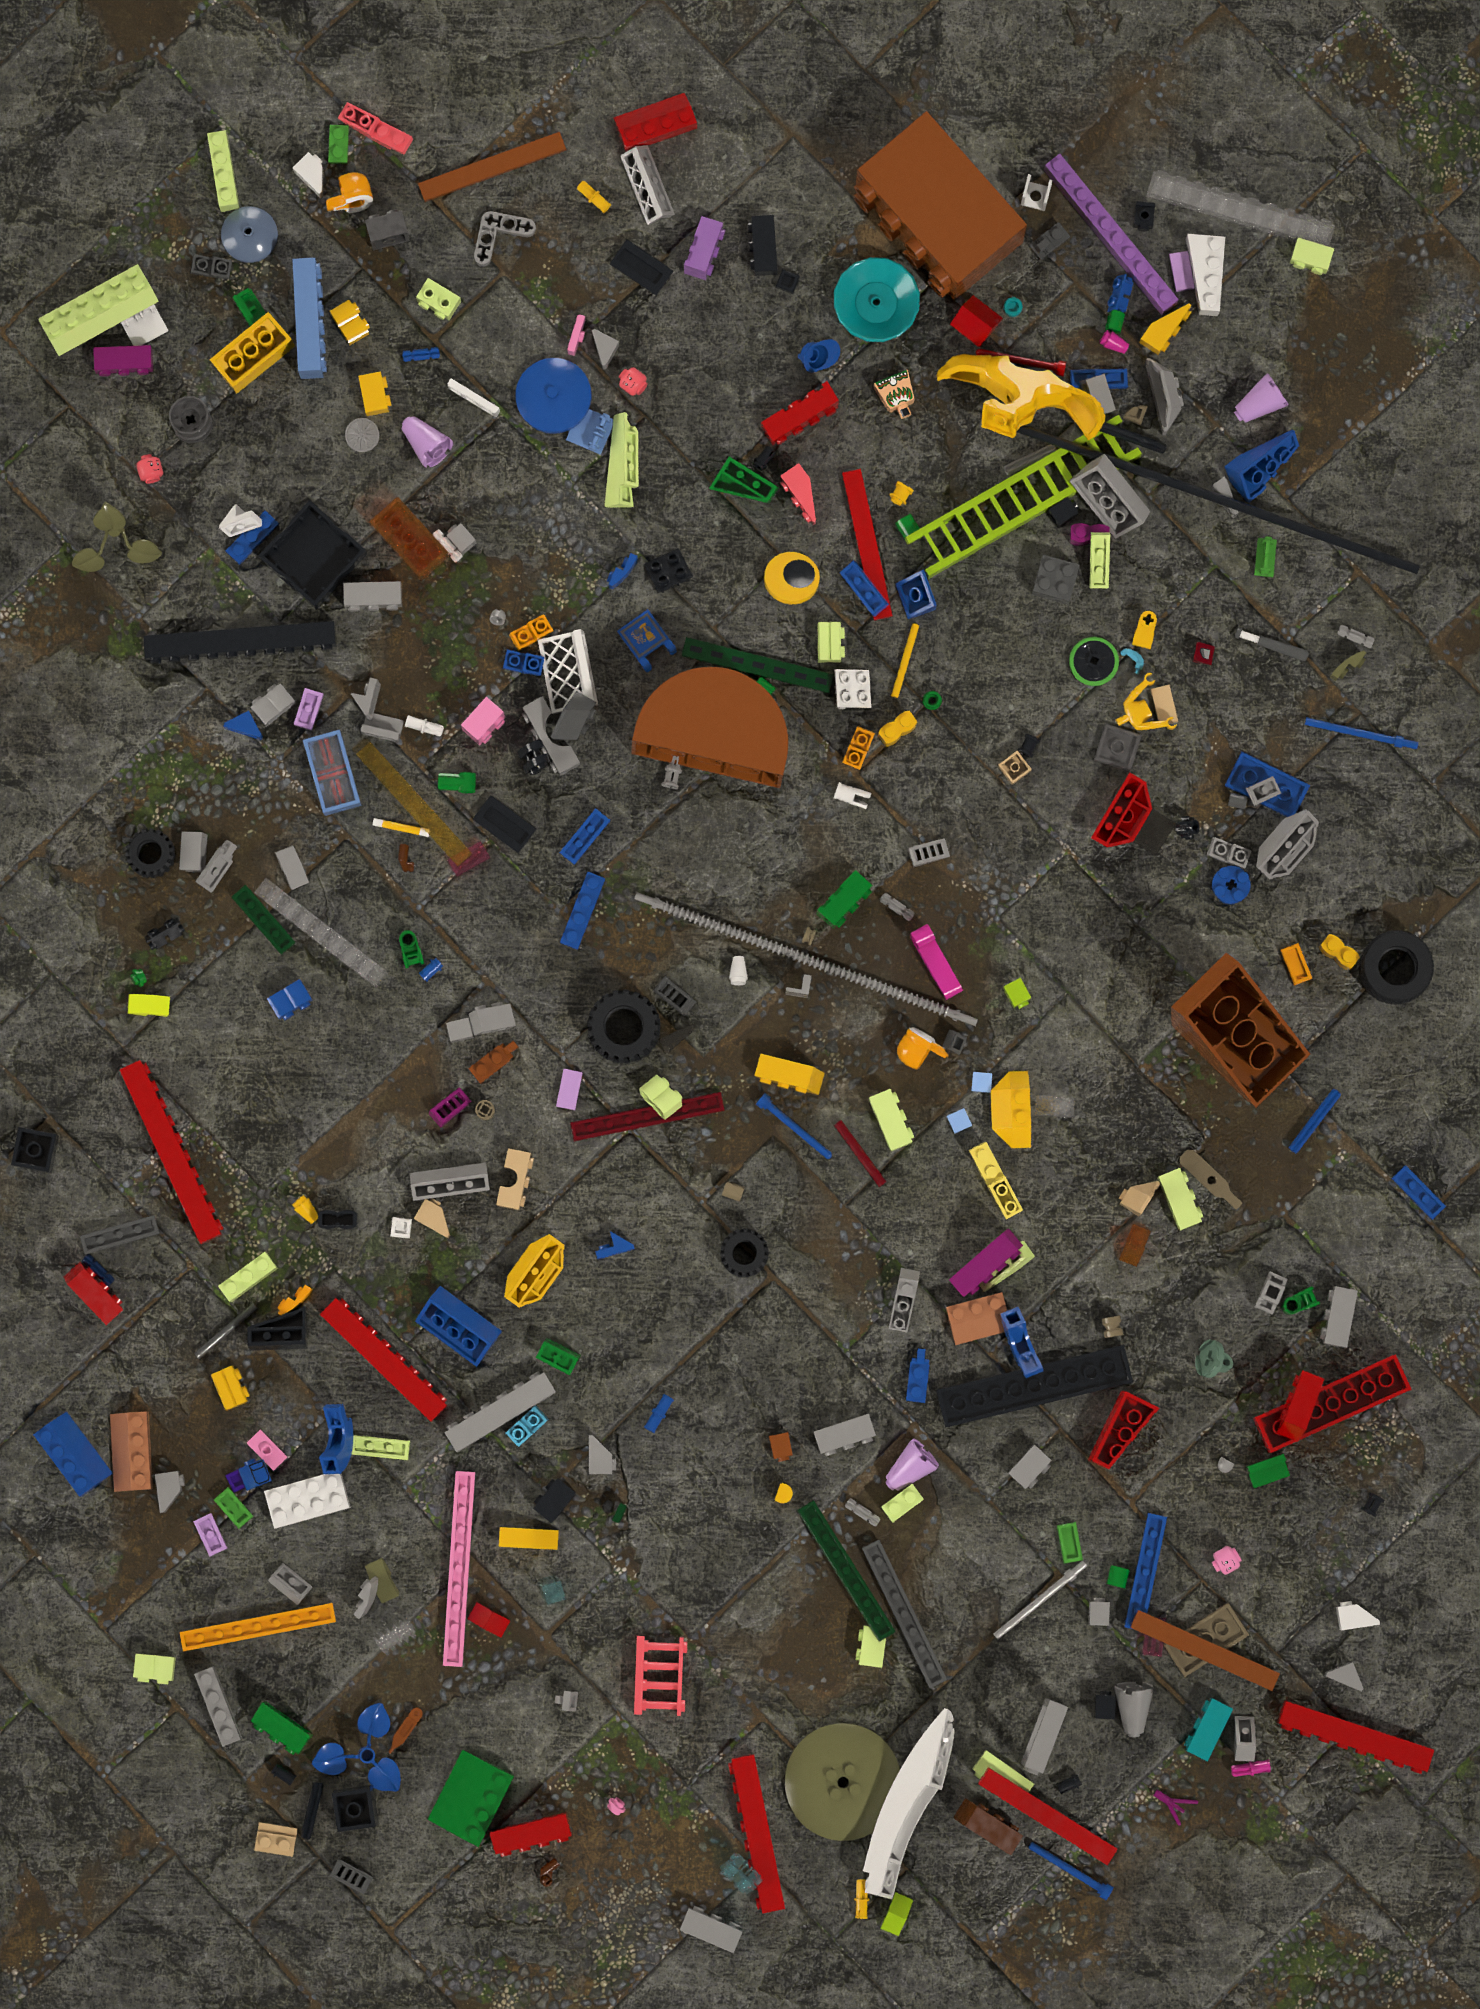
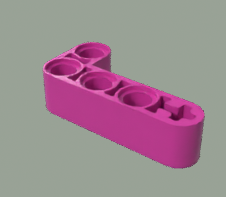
M926 924L911 932L910 938L944 998L948 1000L962 992L963 989L935 941V936L929 925Z

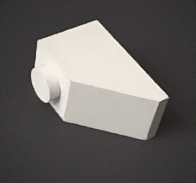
M308 152L293 167V171L315 194L322 198V160L316 154L312 156Z
M1352 1601L1340 1602V1606L1336 1607L1339 1630L1380 1625V1621L1359 1605L1352 1604Z

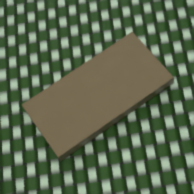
M1228 1602L1185 1630L1225 1649L1231 1648L1249 1636ZM1166 1643L1163 1644L1184 1678L1208 1663Z

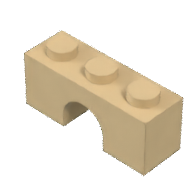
M508 1148L504 1168L516 1172L517 1182L512 1187L500 1186L497 1206L519 1211L520 1206L524 1207L526 1196L523 1195L524 1188H528L530 1181L527 1173L528 1169H532L534 1158H531V1153Z

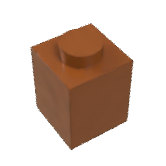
M788 1432L769 1436L773 1459L778 1458V1462L790 1460L789 1456L793 1454Z

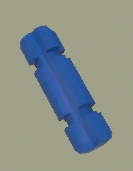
M434 347L430 350L428 348L416 349L413 352L407 350L403 351L402 355L403 361L408 362L411 359L417 361L426 360L429 357H432V359L439 358L440 352L438 347Z

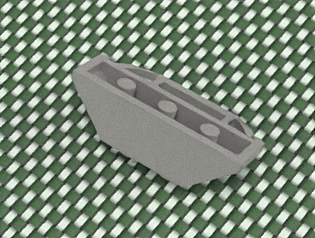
M1147 358L1145 365L1162 435H1166L1179 415L1181 407L1184 406L1182 395L1178 396L1177 388H1179L1178 378L1174 377L1173 372L1153 359Z
M1307 809L1284 818L1259 847L1256 867L1268 879L1289 875L1314 846L1319 821Z

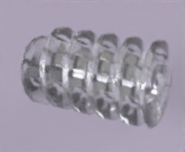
M405 1616L406 1623L398 1620L399 1627L392 1624L393 1631L386 1628V1635L379 1632L380 1639L373 1636L380 1650L387 1656L390 1655L389 1648L395 1652L396 1644L399 1647H403L402 1640L409 1643V1636L413 1639L416 1638V1631L407 1616Z

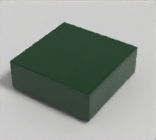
M619 1504L612 1521L620 1523L627 1508L626 1505Z

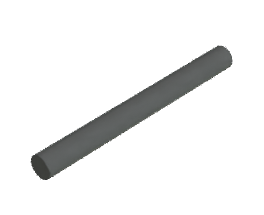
M254 1303L194 1353L196 1357L200 1359L258 1308Z

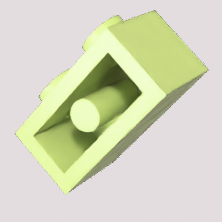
M429 278L416 296L420 307L428 310V308L435 312L434 315L442 320L444 318L450 320L461 303L459 296Z

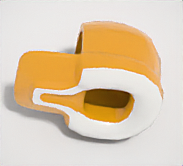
M352 172L338 177L341 195L327 199L326 208L327 211L345 210L348 213H356L369 208L373 203V195L366 176L358 172Z
M915 1027L907 1030L897 1047V1055L900 1061L913 1069L920 1068L930 1050L943 1058H948L945 1048L937 1044L930 1035Z

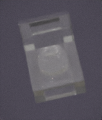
M1036 1096L1035 1115L1073 1118L1075 1099L1057 1096Z

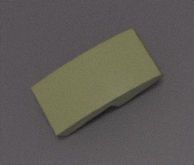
M1363 650L1346 659L1335 669L1330 678L1334 681L1339 677L1343 679L1349 671L1346 667L1354 670L1357 666L1360 669L1366 661L1364 658L1366 652Z
M383 1558L365 1565L369 1579L371 1580L375 1576L378 1578L376 1594L381 1603L399 1596L400 1592L391 1579V1572Z

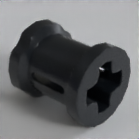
M1025 734V740L1017 751L1026 757L1032 758V753L1036 745L1040 743V740L1030 734Z
M1369 1492V1498L1364 1507H1361V1510L1376 1517L1380 1504L1384 1503L1385 1500Z

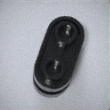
M542 740L531 742L517 752L520 760L526 758L527 763L523 765L525 773H530L531 776L540 773L541 769L548 766L547 763L550 762L548 754L541 755L540 750L544 748Z

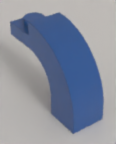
M1019 1307L1001 1313V1321L1007 1341L1025 1378L1043 1372V1367L1031 1344L1026 1321Z
M326 1404L323 1410L328 1425L329 1439L327 1447L319 1456L323 1474H341L347 1467L352 1454V1419L347 1418L343 1404Z

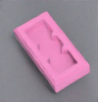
M577 315L567 348L569 355L575 356L579 342H583L585 332L582 331L585 324V316Z
M259 1430L247 1442L273 1471L288 1458L262 1430Z

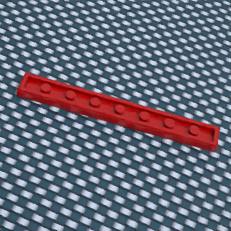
M861 469L843 472L842 476L862 569L889 603L878 615L873 616V619L875 621L889 618L893 615Z
M989 1767L978 1782L983 1788L1107 1866L1118 1850Z

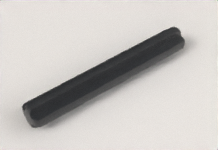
M1104 422L1099 430L1100 432L1163 454L1167 447L1164 443Z

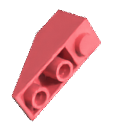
M798 463L780 476L781 482L779 484L785 492L789 491L792 495L790 499L796 507L800 506L803 511L801 514L806 522H811L814 525L816 524L810 478Z

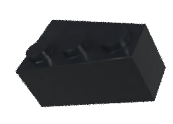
M301 1307L296 1311L285 1313L282 1316L247 1327L249 1350L308 1349L306 1307Z

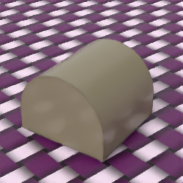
M727 1181L722 1196L740 1202L745 1188L739 1184Z

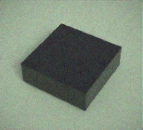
M782 269L776 288L794 294L800 275Z

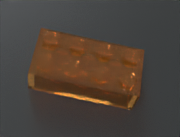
M398 496L369 521L370 526L420 581L424 580L449 557V552Z

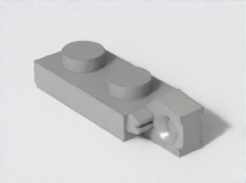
M226 840L216 850L195 882L212 893L232 864V854L237 846Z

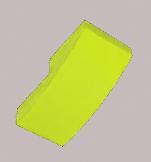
M129 994L127 1014L167 1017L169 1016L170 997Z

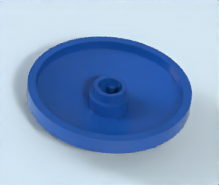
M547 358L532 364L522 374L516 387V404L522 418L531 427L544 433L556 434L571 430L585 418L591 405V386L585 373L576 364L561 358Z

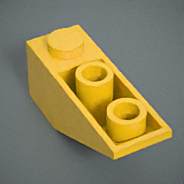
M1187 304L1151 323L1139 343L1157 355L1161 351L1165 352L1170 345V342H1168L1170 337H1175L1181 329L1179 326L1181 321L1184 320L1186 322L1192 313L1189 311L1191 304Z

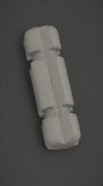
M1345 625L1339 627L1337 633L1339 636H1346L1348 640L1360 645L1363 643V646L1367 648L1372 647L1374 643L1373 637H1366L1364 633L1352 628L1349 630Z
M884 893L880 898L881 903L887 904L891 910L900 916L903 915V918L908 921L913 918L915 913L911 909H906L905 905L896 899H892V896Z
M851 1498L845 1504L846 1508L853 1510V1513L865 1521L868 1520L871 1525H878L880 1517L871 1514V1511L860 1504H856L857 1502Z

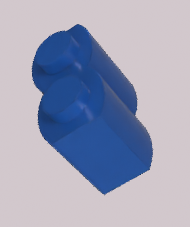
M300 979L267 998L278 1019L283 1018L284 1020L294 1016L293 1012L300 1008L302 1011L311 1005L309 1002L313 1000Z

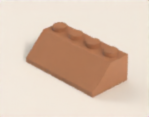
M149 1412L110 1414L114 1492L153 1489Z

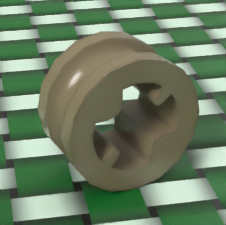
M807 927L802 943L808 942V945L811 946L817 930H811L810 927Z

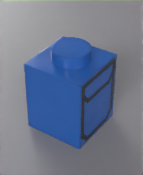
M255 1458L244 1462V1467L238 1469L247 1491L272 1481L263 1459L255 1461Z

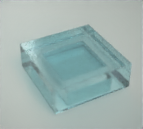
M561 1581L542 1586L547 1605L566 1599Z

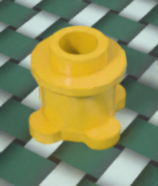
M897 481L894 492L890 493L891 501L898 506H901V504L906 505L908 496L912 495L914 490Z

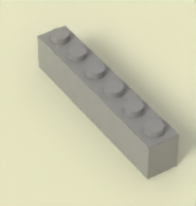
M539 1371L529 1377L531 1380L524 1384L521 1381L513 1386L514 1391L509 1394L506 1391L496 1397L497 1401L491 1404L488 1401L480 1406L481 1411L476 1414L472 1411L463 1417L464 1421L461 1423L454 1422L447 1426L448 1431L444 1433L455 1451L458 1453L555 1394L556 1391L545 1372L542 1374Z

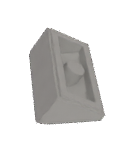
M284 1563L278 1567L268 1580L297 1605L312 1589L309 1583Z

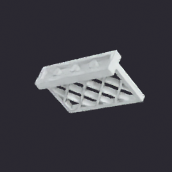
M579 629L570 633L539 639L540 654L542 657H545L543 670L552 714L562 713L564 707L576 691L595 701V706H598L584 631ZM572 637L573 645L568 651L561 644L565 638ZM552 642L556 647L551 654H548L544 650L543 643ZM559 647L567 652L561 662L553 657ZM569 655L576 658L577 663L573 669L564 664ZM551 659L560 663L554 673L549 671L547 666ZM562 666L571 671L565 680L557 676ZM573 673L580 678L576 688L568 683ZM555 677L563 682L558 692L552 689L551 686ZM566 684L574 689L569 699L560 694ZM558 696L567 700L563 708L556 709L555 701Z

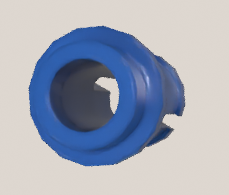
M437 958L431 959V962L419 972L426 982L435 973L442 971L443 965Z

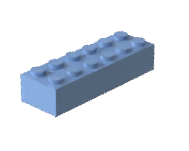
M316 258L292 259L298 372L301 379L324 378L323 372H327L325 357H323V354L326 353L324 338H322V335H325V326L323 319H321V316H324V306L322 305V300L320 301V298H323V287L321 282H319V279H322V268H320V263H317Z

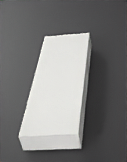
M449 380L447 384L451 391L492 416H498L500 412L499 407L455 380Z

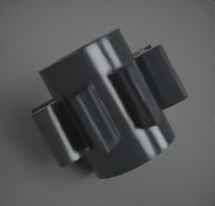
M1182 816V821L1176 823V832L1181 838H1185V840L1194 839V834H1198L1200 827L1198 821L1194 820V817Z

